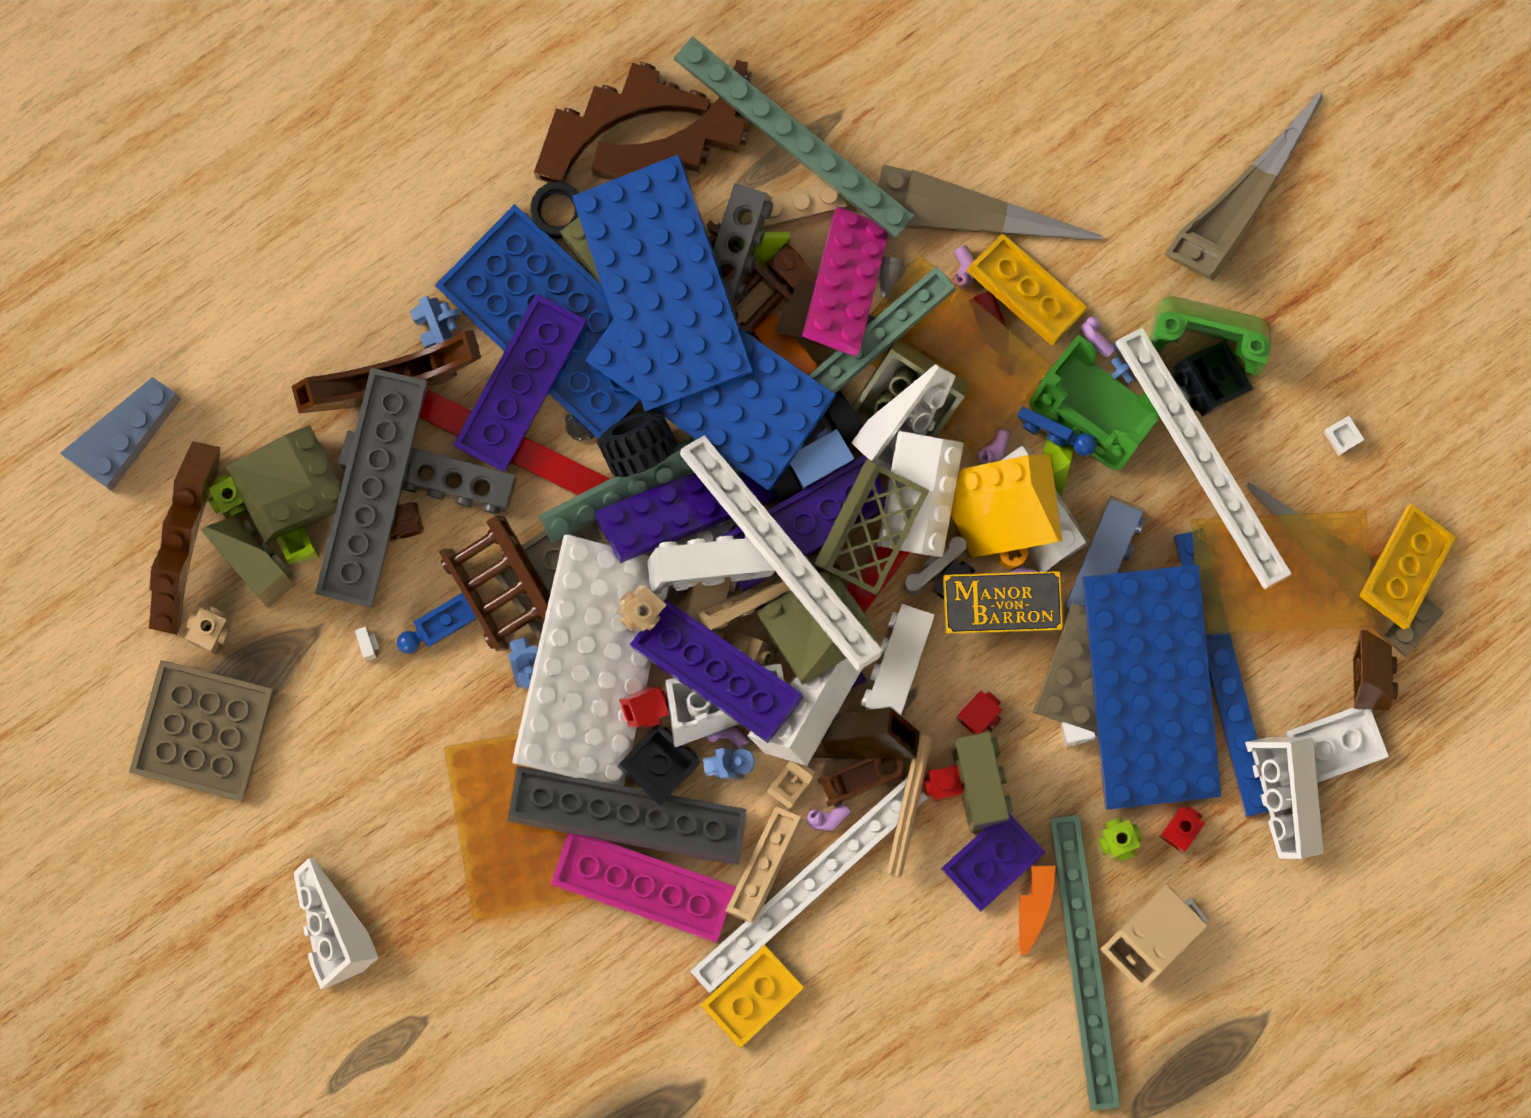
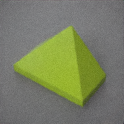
M765 232L762 244L756 246L753 257H756V262L763 269L767 266L766 262L786 244H790V232ZM736 240L735 243L743 250L745 246L744 240Z
M1047 435L1042 455L1051 454L1055 489L1062 496L1074 446L1071 447L1063 444L1062 447L1057 446L1047 440Z
M304 527L277 538L288 564L319 558Z

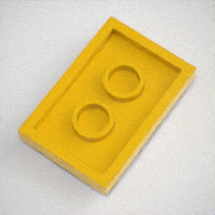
M764 945L700 1006L731 1040L741 1048L793 1000L804 987Z

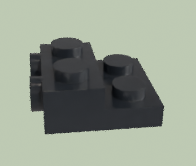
M1225 340L1186 357L1173 367L1176 371V382L1186 388L1190 395L1189 403L1195 411H1199L1202 417L1253 390L1251 383Z
M658 724L619 763L618 768L661 806L698 768L700 761L697 754L691 748L683 747L682 745L675 747L672 731L666 727L662 728Z

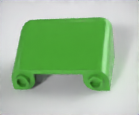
M1168 296L1160 301L1156 309L1149 338L1158 353H1161L1167 343H1178L1184 330L1237 343L1234 356L1243 361L1245 374L1259 377L1267 364L1270 352V328L1264 319L1176 296Z
M1078 334L1044 376L1030 398L1029 405L1033 412L1073 430L1077 435L1083 433L1092 435L1097 442V447L1091 455L1108 468L1120 470L1158 422L1160 416L1145 392L1138 396L1094 364L1098 356L1094 344Z

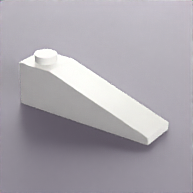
M935 364L868 419L852 441V444L870 461L891 471L898 431L925 436L927 431H932L936 423L933 421L936 410L944 405L956 375Z

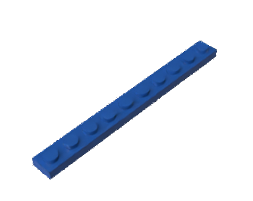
M1201 529L1176 535L1174 540L1181 566L1199 565L1209 675L1245 817L1269 812V809L1263 806L1261 795L1264 792L1259 777L1255 778L1252 767L1256 765L1252 751L1248 752L1245 743L1256 740L1257 737L1204 531Z

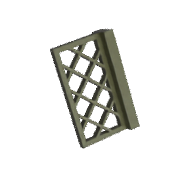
M866 459L814 564L878 595L930 490ZM879 472L891 478L895 490L878 495L874 482ZM895 480L906 486L897 488ZM872 488L875 496L866 499ZM912 488L921 493L915 505L904 508L899 491ZM896 493L901 509L884 514L879 498ZM876 499L881 516L865 521L861 508L864 503ZM913 509L908 519L905 511ZM902 512L906 525L902 531L891 534L886 517ZM859 514L862 522L853 525ZM883 519L888 535L871 541L866 524ZM863 525L868 542L851 547L848 538L850 530ZM900 535L895 545L892 537ZM889 539L893 549L890 557L878 560L873 544ZM846 540L849 549L840 551ZM870 545L875 562L858 567L853 550ZM850 552L855 566L854 569L843 572L833 567L838 555ZM887 561L883 571H881L879 563ZM873 565L877 566L880 577L875 587L863 582L859 570ZM856 571L859 579L849 575V573Z

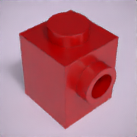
M648 687L619 699L628 727H640L643 725L645 728L653 727L661 723L660 718L669 715L667 709L669 706L668 698L660 687Z
M980 690L958 714L956 719L973 735L983 733L985 729L991 732L1002 720L998 716L1002 711L999 707L1001 702L991 692L988 691L985 694Z
M957 765L930 770L927 773L928 778L923 780L926 795H932L933 803L963 795Z
M1181 806L1159 835V838L1183 854L1206 823L1200 820L1203 816L1190 806L1187 809Z

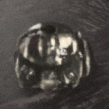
M568 414L565 416V430L572 439L584 441L594 438L592 433L584 428L573 415Z

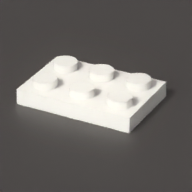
M1353 707L1285 733L1286 737H1313L1317 783L1389 757L1373 714L1369 709H1354Z

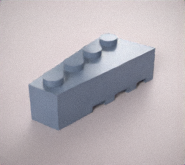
M152 377L60 454L112 492L181 399L175 392Z
M1110 495L1105 512L1100 519L1095 536L1088 548L1083 565L1079 570L1066 602V607L1070 608L1072 603L1085 607L1082 577L1121 573L1119 567L1122 560L1128 562L1134 545L1129 544L1134 533L1140 534L1145 522V518L1141 517L1143 512L1141 507Z

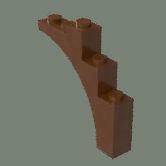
M736 60L734 70L750 82L752 72H748V62ZM719 97L702 117L687 128L666 138L643 144L618 145L598 142L592 165V174L596 177L614 180L675 155L681 156L685 169L699 172L701 164L706 165L710 148L705 147L706 145L739 153L741 145L746 146L750 129L745 128L746 119L736 117L737 115H742Z
M640 62L639 65L632 63L622 94H619L616 88L608 85H602V87L594 86L583 117L574 109L564 108V110L556 108L534 170L535 179L547 183H565L572 166L583 151L601 134L619 123L641 115L659 112H685L703 116L710 108V99H707L706 95L699 91L690 90V93L679 90V86L671 82L664 81L663 84L659 83L660 73L656 70L655 66L649 63Z
M474 330L464 331L446 341L406 356L349 371L306 377L291 387L299 414L355 408L362 404L371 368L428 381V386L439 385L457 376V371L481 358Z
M192 441L174 479L172 505L162 525L161 547L151 566L149 590L152 591L149 629L176 635L180 629L183 600L192 553L210 493L209 488L212 487L219 469L221 447Z

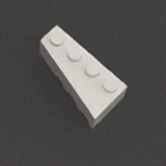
M746 535L743 539H734L733 536H721L716 538L714 542H705V539L689 540L688 544L676 545V542L673 541L660 543L659 547L655 548L647 560L651 591L654 594H661L662 587L673 586L676 588V591L686 590L702 581V585L712 586L725 582L726 577H730L731 582L770 577L775 572L773 567Z
M904 604L901 605L899 613H892L888 628L893 630L890 639L886 637L883 639L881 645L882 655H884L882 663H875L870 677L871 680L875 681L873 689H866L861 704L866 707V710L892 707L900 715L902 714L935 616L934 614Z
M846 658L804 685L796 677L790 686L802 693L804 698L770 742H765L752 732L747 736L765 754L807 766L862 669L857 671Z
M781 664L763 666L784 681ZM665 680L675 747L739 724L678 680Z
M1265 737L1245 742L1248 752L1252 751L1256 764L1252 766L1255 778L1259 777L1264 792L1261 795L1263 806L1269 809L1271 819L1268 823L1278 857L1283 859H1304L1323 854L1313 737Z

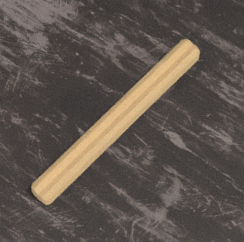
M920 734L917 758L911 761L887 868L889 876L899 878L903 874L932 744V737Z

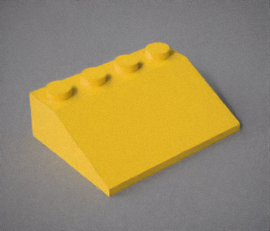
M1051 454L1026 455L959 469L951 516L961 537L965 539L967 549L972 558L1062 542Z

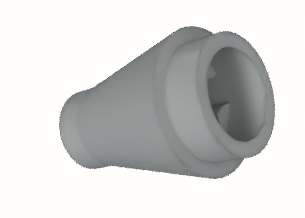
M883 256L879 270L880 297L897 299L898 290L906 270L904 259Z

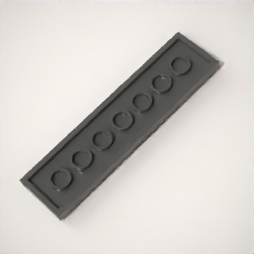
M370 369L315 594L371 608L374 607L428 381L379 369Z
M517 766L507 822L738 865L741 856L747 809L671 795L660 806L642 789Z

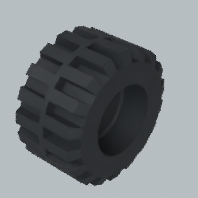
M655 410L648 413L643 411L620 420L609 427L597 441L612 475L616 477L630 476L646 471L668 458L677 447V441L663 412Z

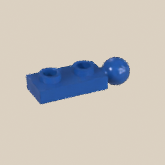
M1023 406L1017 415L1023 424V429L1035 435L1038 432L1048 435L1047 440L1057 446L1062 447L1063 444L1071 447L1074 446L1076 453L1081 456H1089L1096 450L1097 442L1088 433L1077 435L1073 430Z
M463 593L415 620L413 623L418 630L415 632H402L397 638L398 649L402 653L412 654L418 650L420 642L423 640L428 648L475 621L477 618Z

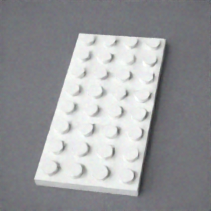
M564 535L512 763L569 777L624 786L626 774L618 768V765L632 750L637 727H628L619 699L646 688L652 662L631 648L630 643L640 631L635 629L632 632L620 622L622 616L616 611L621 607L619 604L620 599L629 590L633 592L639 585H645L651 590L647 560L650 556L640 555L620 563L611 546L571 535ZM669 586L662 587V593L655 595L664 601L667 597Z

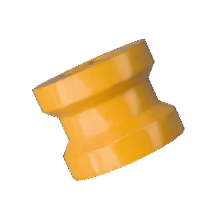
M1028 549L998 553V560L1004 568L1015 570L1025 563Z

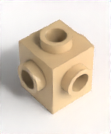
M639 585L633 592L629 590L620 599L619 604L621 607L616 612L622 616L620 622L633 632L635 629L637 631L651 630L660 620L658 614L666 604L648 587Z
M211 606L208 610L200 607L198 613L193 612L188 620L187 628H189L185 639L189 643L215 654L220 643L224 645L230 635L231 629L228 628L230 623L227 619H224V612ZM209 625H212V628L209 631H206V628Z

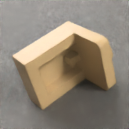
M737 631L735 632L730 643L732 646L761 666L772 665L776 653L773 647L759 639Z
M789 761L771 784L767 793L790 809L809 786L816 773L809 765L806 766Z

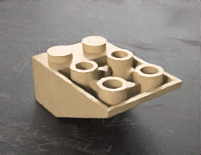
M1165 884L1100 950L1143 991L1208 925Z

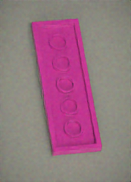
M836 207L832 216L802 337L855 357L861 348L888 233L871 219L841 207Z
M568 833L550 884L551 886L714 943L718 941L727 915V906L736 888L727 883L616 844Z

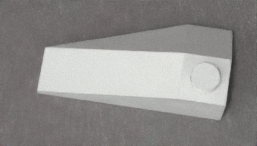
M308 858L294 872L299 905L306 912L308 926H304L305 936H310L313 953H308L310 965L320 989H326L364 972L378 959V955L368 931L315 859Z

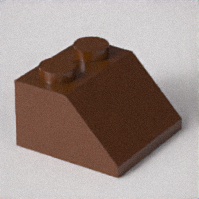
M1361 630L1353 654L1354 709L1389 710L1392 700H1397L1398 683L1393 682V674H1396L1397 657L1392 656V645L1367 630Z

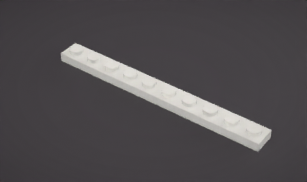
M1140 328L1118 339L1116 342L1117 347L1264 590L1288 578L1291 575L1290 570L1144 329Z
M705 435L683 447L680 456L856 670L859 671L880 658L883 652L882 649Z
M908 777L762 907L754 924L746 921L690 971L709 993L715 990L897 827ZM922 790L918 807L928 799Z

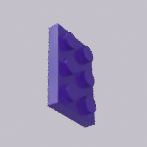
M1008 813L1009 819L1007 821L985 828L941 868L980 912L1046 853L1010 813Z

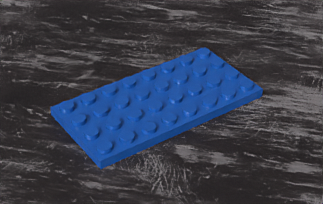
M680 155L672 156L572 196L645 412L654 411L755 372Z
M515 204L435 284V287L503 351L508 346L535 294L586 319L587 324L553 384L549 395L597 440L609 427L626 418L641 402L640 399L585 361L613 320L602 285L551 237L539 229Z
M613 319L585 361L641 400ZM740 328L755 372L655 411H662L666 419L696 440L705 435L727 462L768 491H772L837 395Z
M1199 565L1082 577L1105 809L1110 810L1221 797Z

